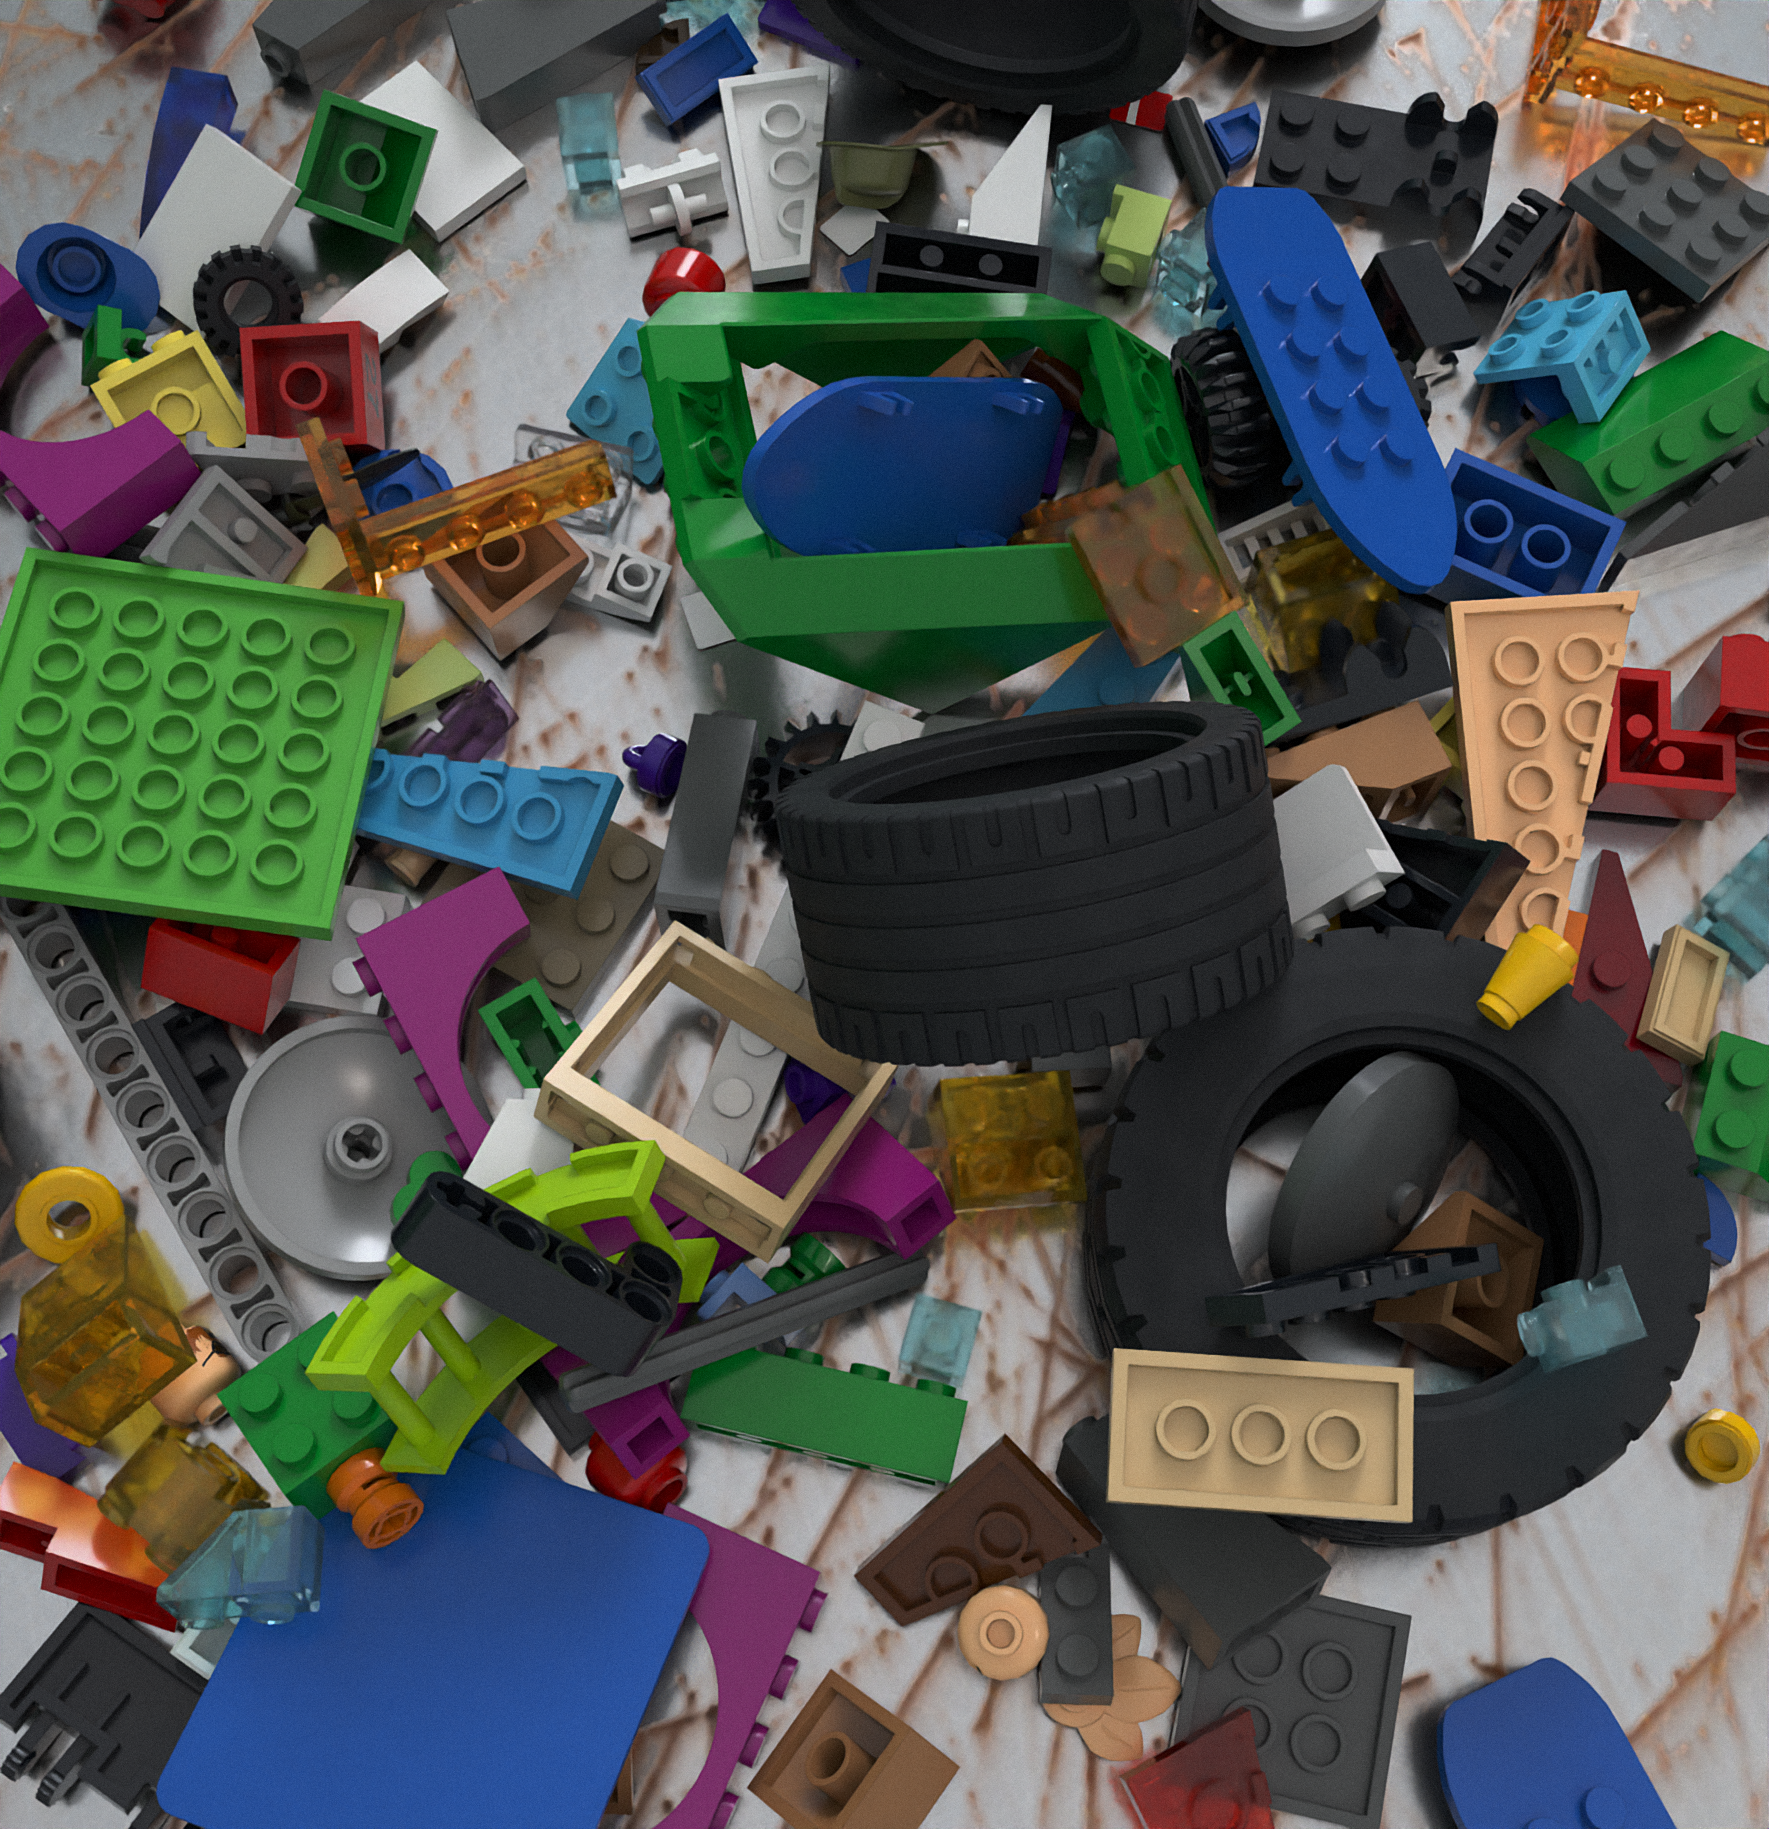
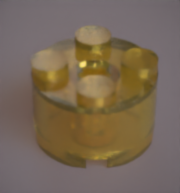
M164 1418L107 1483L104 1495L97 1501V1507L107 1519L118 1527L129 1530L132 1527L150 1544L144 1549V1553L163 1572L177 1577L186 1568L201 1578L212 1576L268 1512L271 1504L268 1501H258L264 1490L228 1453L212 1441L206 1448L192 1445L186 1439L194 1429L175 1419Z

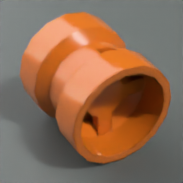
M377 1447L363 1450L342 1463L331 1475L326 1488L327 1494L341 1512L352 1515V1529L362 1544L369 1549L381 1548L398 1540L418 1522L424 1508V1503L409 1484L399 1483L397 1480L398 1472H386L380 1462L386 1451L383 1448Z

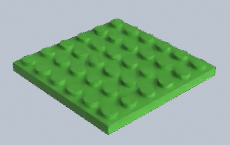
M26 547L0 628V896L332 941L405 621L404 601Z

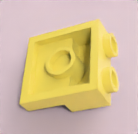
M198 330L186 336L183 331H176L162 337L151 346L154 353L134 363L129 358L118 360L102 369L98 373L100 380L90 385L114 428L129 422L149 409L182 441L185 448L186 432L191 431L207 432V439L216 447L246 448L245 409ZM196 464V466L198 467L199 471H200V472L203 471V469L200 468V467Z

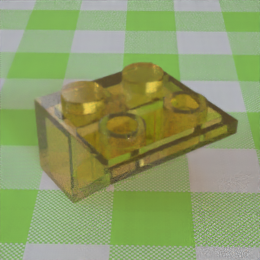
M1332 528L1256 551L1246 582L1247 589L1282 670L1287 671L1288 674L1319 664L1317 654L1318 634L1323 622L1330 616L1336 618L1352 632L1355 643L1360 642L1366 647V644L1371 639L1376 638L1373 618L1379 601L1381 599H1388L1400 606L1398 588L1371 570L1346 546Z
M1070 1070L946 1078L938 1081L927 1099L934 1164L954 1211L953 1213L1085 1203L1088 1200Z

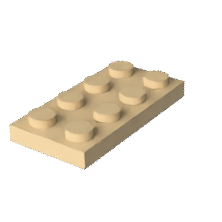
M1114 1348L1112 1351L1106 1503L1411 1523L1413 1522L1414 1369Z

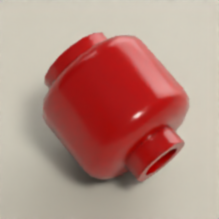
M684 247L667 250L656 260L645 283L642 294L644 310L651 317L669 297L677 292H725L726 282L724 273L716 261L704 252Z
M596 1431L589 1441L588 1448L591 1453L587 1458L585 1475L590 1486L599 1494L659 1514H663L668 1502L675 1504L683 1494L688 1482L687 1475L685 1474L687 1456L680 1444L638 1479L634 1480Z

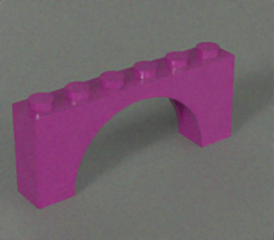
M0 263L1 390L10 368L19 355L37 336L50 326L24 286ZM149 409L110 431L74 441H30L12 436L0 430V488L4 485H7L9 488L3 495L26 523L31 522L36 517L41 521L34 528L53 551L65 553L69 551L72 554L105 557L181 500L201 475L182 441Z
M500 867L355 938L363 957L352 962L369 996L372 997L382 992L393 1015L383 1019V1022L400 1055L413 1049L422 1066L424 1073L413 1079L430 1112L433 1113L444 1108L455 1131L445 1135L444 1138L462 1172L469 1168L491 1128L472 1102L463 1079L460 1044L466 1012L476 989L489 970L503 955L531 937L530 922ZM652 1192L650 1202L667 1229L678 1225L686 1219V1212ZM626 1216L580 1224L603 1258L625 1252L632 1242L641 1241Z
M847 1093L842 1095L825 1110L817 1113L811 1121L778 1147L765 1154L759 1162L742 1175L779 1198L784 1199L853 1099ZM870 1116L788 1236L802 1234L803 1232L820 1231L851 1233L879 1242L906 1260L957 1219L939 1179ZM691 1215L670 1231L674 1240L715 1237L720 1247L705 1286L719 1272L750 1253ZM694 1302L678 1303L675 1319L663 1336L679 1330L683 1319ZM560 1346L553 1348L539 1359L558 1386L559 1377L562 1373L589 1363ZM669 1379L580 1412L634 1480L638 1479L690 1436L675 1410Z
M668 1502L662 1515L695 1525L703 1531L710 1546L709 1560L688 1609L702 1629L711 1650L718 1683V1715L712 1746L696 1782L679 1805L652 1829H727L740 1796L729 1792L731 1784L740 1764L751 1769L753 1768L770 1730L769 1727L759 1723V1720L770 1695L781 1701L783 1700L799 1664L798 1659L788 1654L799 1629L809 1633L813 1632L827 1600L828 1593L817 1589L822 1579L821 1572Z

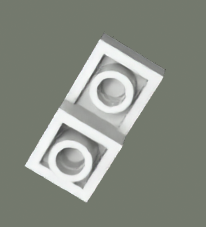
M408 249L347 293L321 316L317 323L359 320L378 332L379 354H381L398 342L405 328L442 306L450 291Z
M566 531L588 555L589 563L565 600L612 615L650 622L673 566L616 542L614 549L610 550Z

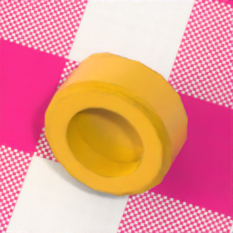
M1718 1408L1709 1410L1699 1418L1688 1430L1684 1441L1685 1454L1691 1466L1701 1476L1717 1483L1729 1484L1740 1481L1755 1466L1760 1455V1442L1754 1428L1744 1418Z

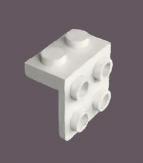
M1335 764L1328 765L1273 800L1274 817L1281 850L1280 858L1283 864L1287 891L1286 898L1289 904L1294 940L1305 938L1308 941L1314 938L1315 934L1323 933L1330 927L1328 921L1330 918L1347 908L1350 911H1355L1373 903L1386 893L1385 885L1405 874L1345 767Z

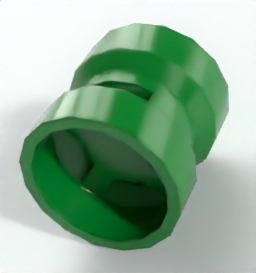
M803 1232L790 1246V1257L782 1266L771 1267L761 1280L779 1294L847 1268L821 1242L810 1234Z

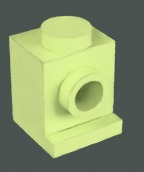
M1116 184L1112 196L1110 216H1106L1096 246V251L1105 253L1100 268L1101 277L1115 285H1131L1140 289H1146L1166 235L1172 200Z

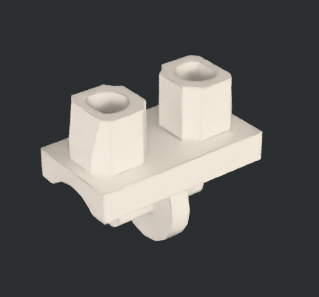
M695 148L678 153L671 165L651 170L643 164L624 168L621 172V179L616 180L630 238L674 225L679 235L683 236L692 233L691 220L729 210L722 182L721 165L716 152L703 155Z

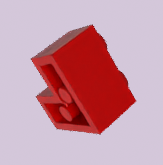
M1622 667L1618 670L1611 702L1613 707L1612 717L1593 802L1588 806V810L1713 821L1736 794L1735 734L1671 729V671Z
M157 918L148 930L140 988L263 1035L291 996L301 939L289 935Z

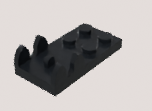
M1273 89L1253 187L1298 188L1312 196L1323 210L1476 238L1484 214V204L1499 121L1498 113L1492 104L1482 101L1469 108L1463 120L1458 122L1448 121L1443 117L1445 104L1438 92H1429L1419 96L1411 104L1408 112L1402 113Z
M1381 599L1379 601L1373 618L1376 638L1371 639L1366 644V647L1360 642L1355 643L1352 632L1336 618L1330 616L1323 622L1318 634L1317 654L1319 664L1290 674L1285 670L1272 671L1302 722L1266 745L1265 748L1454 686L1448 661L1441 644L1426 628L1413 624L1411 618L1402 607L1388 599Z

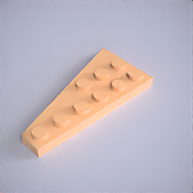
M1639 590L1454 601L1444 608L1450 669L1454 684L1452 689L1468 838L1482 841L1490 839L1506 842L1531 861L1480 941L1508 950L1515 935L1518 932L1527 933L1534 924L1543 925L1563 938L1571 902L1568 900L1575 864L1581 857L1585 839L1582 836L1588 806L1592 804L1613 712L1611 702L1618 670L1623 667L1627 644L1624 643L1630 616L1635 612Z

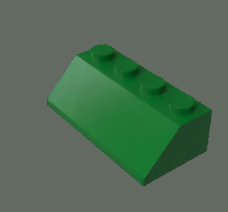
M1720 330L1630 379L1600 422L1579 424L1572 411L1528 435L1525 440L1559 493L1623 520L1758 444L1756 436L1769 426V351Z

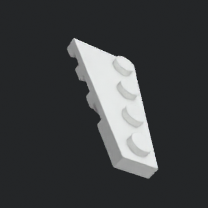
M830 64L718 79L753 285L810 277L823 149L817 147L816 142L824 141L830 87Z

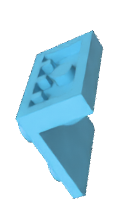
M1626 290L1600 294L1598 291H1588L1570 299L1548 302L1547 299H1537L1523 305L1517 310L1514 320L1501 337L1489 347L1488 354L1473 374L1478 384L1557 375L1561 383L1563 395L1568 399L1578 423L1600 422L1651 348Z
M628 317L567 410L566 416L642 482L655 485L664 473L659 443L652 428L654 417L648 387L641 372L642 357L636 331L645 322Z

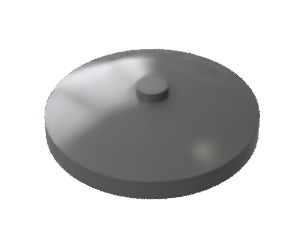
M1398 1051L1377 1059L1356 1074L1329 1102L1301 1143L1277 1197L1268 1238V1260L1273 1279L1377 1252L1392 1251L1420 1225L1435 1198L1447 1170L1458 1129V1088L1452 1074L1445 1067L1417 1052Z

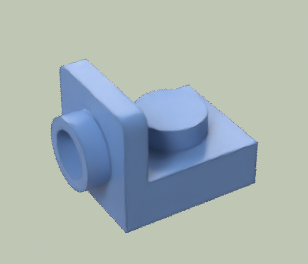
M741 1263L731 1275L726 1270H722L705 1286L699 1300L703 1306L696 1314L699 1322H703L730 1312L737 1304L740 1307H744L777 1293L745 1264ZM804 1328L776 1339L783 1346L788 1347Z

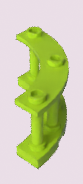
M655 1140L622 1142L570 1154V1165L559 1167L539 1176H536L532 1169L528 1168L484 1189L486 1192L598 1255L600 1253L580 1224L626 1216L641 1241L660 1247L678 1263L683 1278L678 1303L699 1302L720 1247L715 1237L674 1240L653 1207L650 1197L666 1160L665 1155ZM396 1252L386 1262L392 1273L370 1294L365 1302L357 1295L352 1299L321 1342L305 1371V1375L318 1390L369 1392L398 1427L380 1462V1465L386 1472L445 1475L466 1435L491 1402L526 1368L558 1345L504 1315L491 1322L466 1344L440 1309L442 1304L458 1290L412 1265ZM624 1252L617 1253L605 1259L616 1264L621 1258V1256L624 1254ZM420 1330L446 1366L437 1374L415 1402L390 1370L407 1344Z

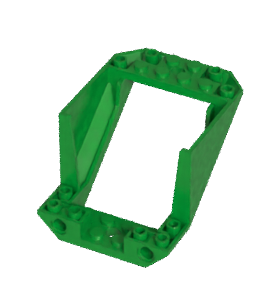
M677 292L669 297L636 331L642 357L641 372L647 383L654 417L652 428L659 443L665 473L664 488L670 498L677 533L675 537L676 548L682 558L684 568L739 643L924 712L934 714L1114 625L1177 654H1180L1178 646L1197 634L1227 568L1171 365L1166 355L1108 317L1042 293ZM974 339L982 341L1000 363L1030 349L1039 347L1047 356L1059 359L1072 367L1082 377L1085 391H1083V395L1080 396L1079 400L1081 410L1093 427H1099L1115 438L1120 460L1116 465L1117 473L1121 483L1130 494L1135 515L1131 518V524L1119 529L1121 540L782 557L779 544L765 534L753 519L745 504L741 489L744 466L750 451L757 442L741 363L753 369H761L775 362L805 379L825 387L840 380L863 376L928 377Z

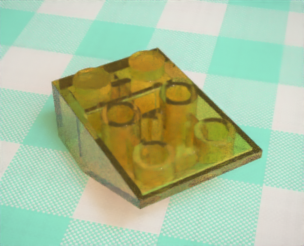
M126 1213L21 1296L14 1371L34 1421L87 1448H91L198 1361L132 1217Z

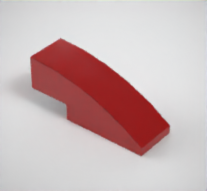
M13 1462L0 1486V1549L44 1563L40 1588L42 1590L175 1633L181 1618L187 1583L166 1557L130 1523L95 1498L56 1477L18 1462Z

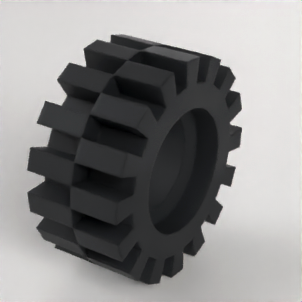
M239 244L230 246V251L221 253L220 250L211 255V261L207 265L203 263L198 271V279L196 282L194 281L193 307L200 331L205 332L207 341L215 348L220 346L224 349L225 355L235 358L236 354L241 355L239 328L302 324L301 314L304 313V303L293 271L289 265L286 266L281 261L278 255L272 251L270 254L263 252L260 246L251 245L250 249H244ZM251 280L258 282L270 293L272 298L271 310L261 322L249 325L235 321L227 313L224 307L226 292L233 284L239 281Z

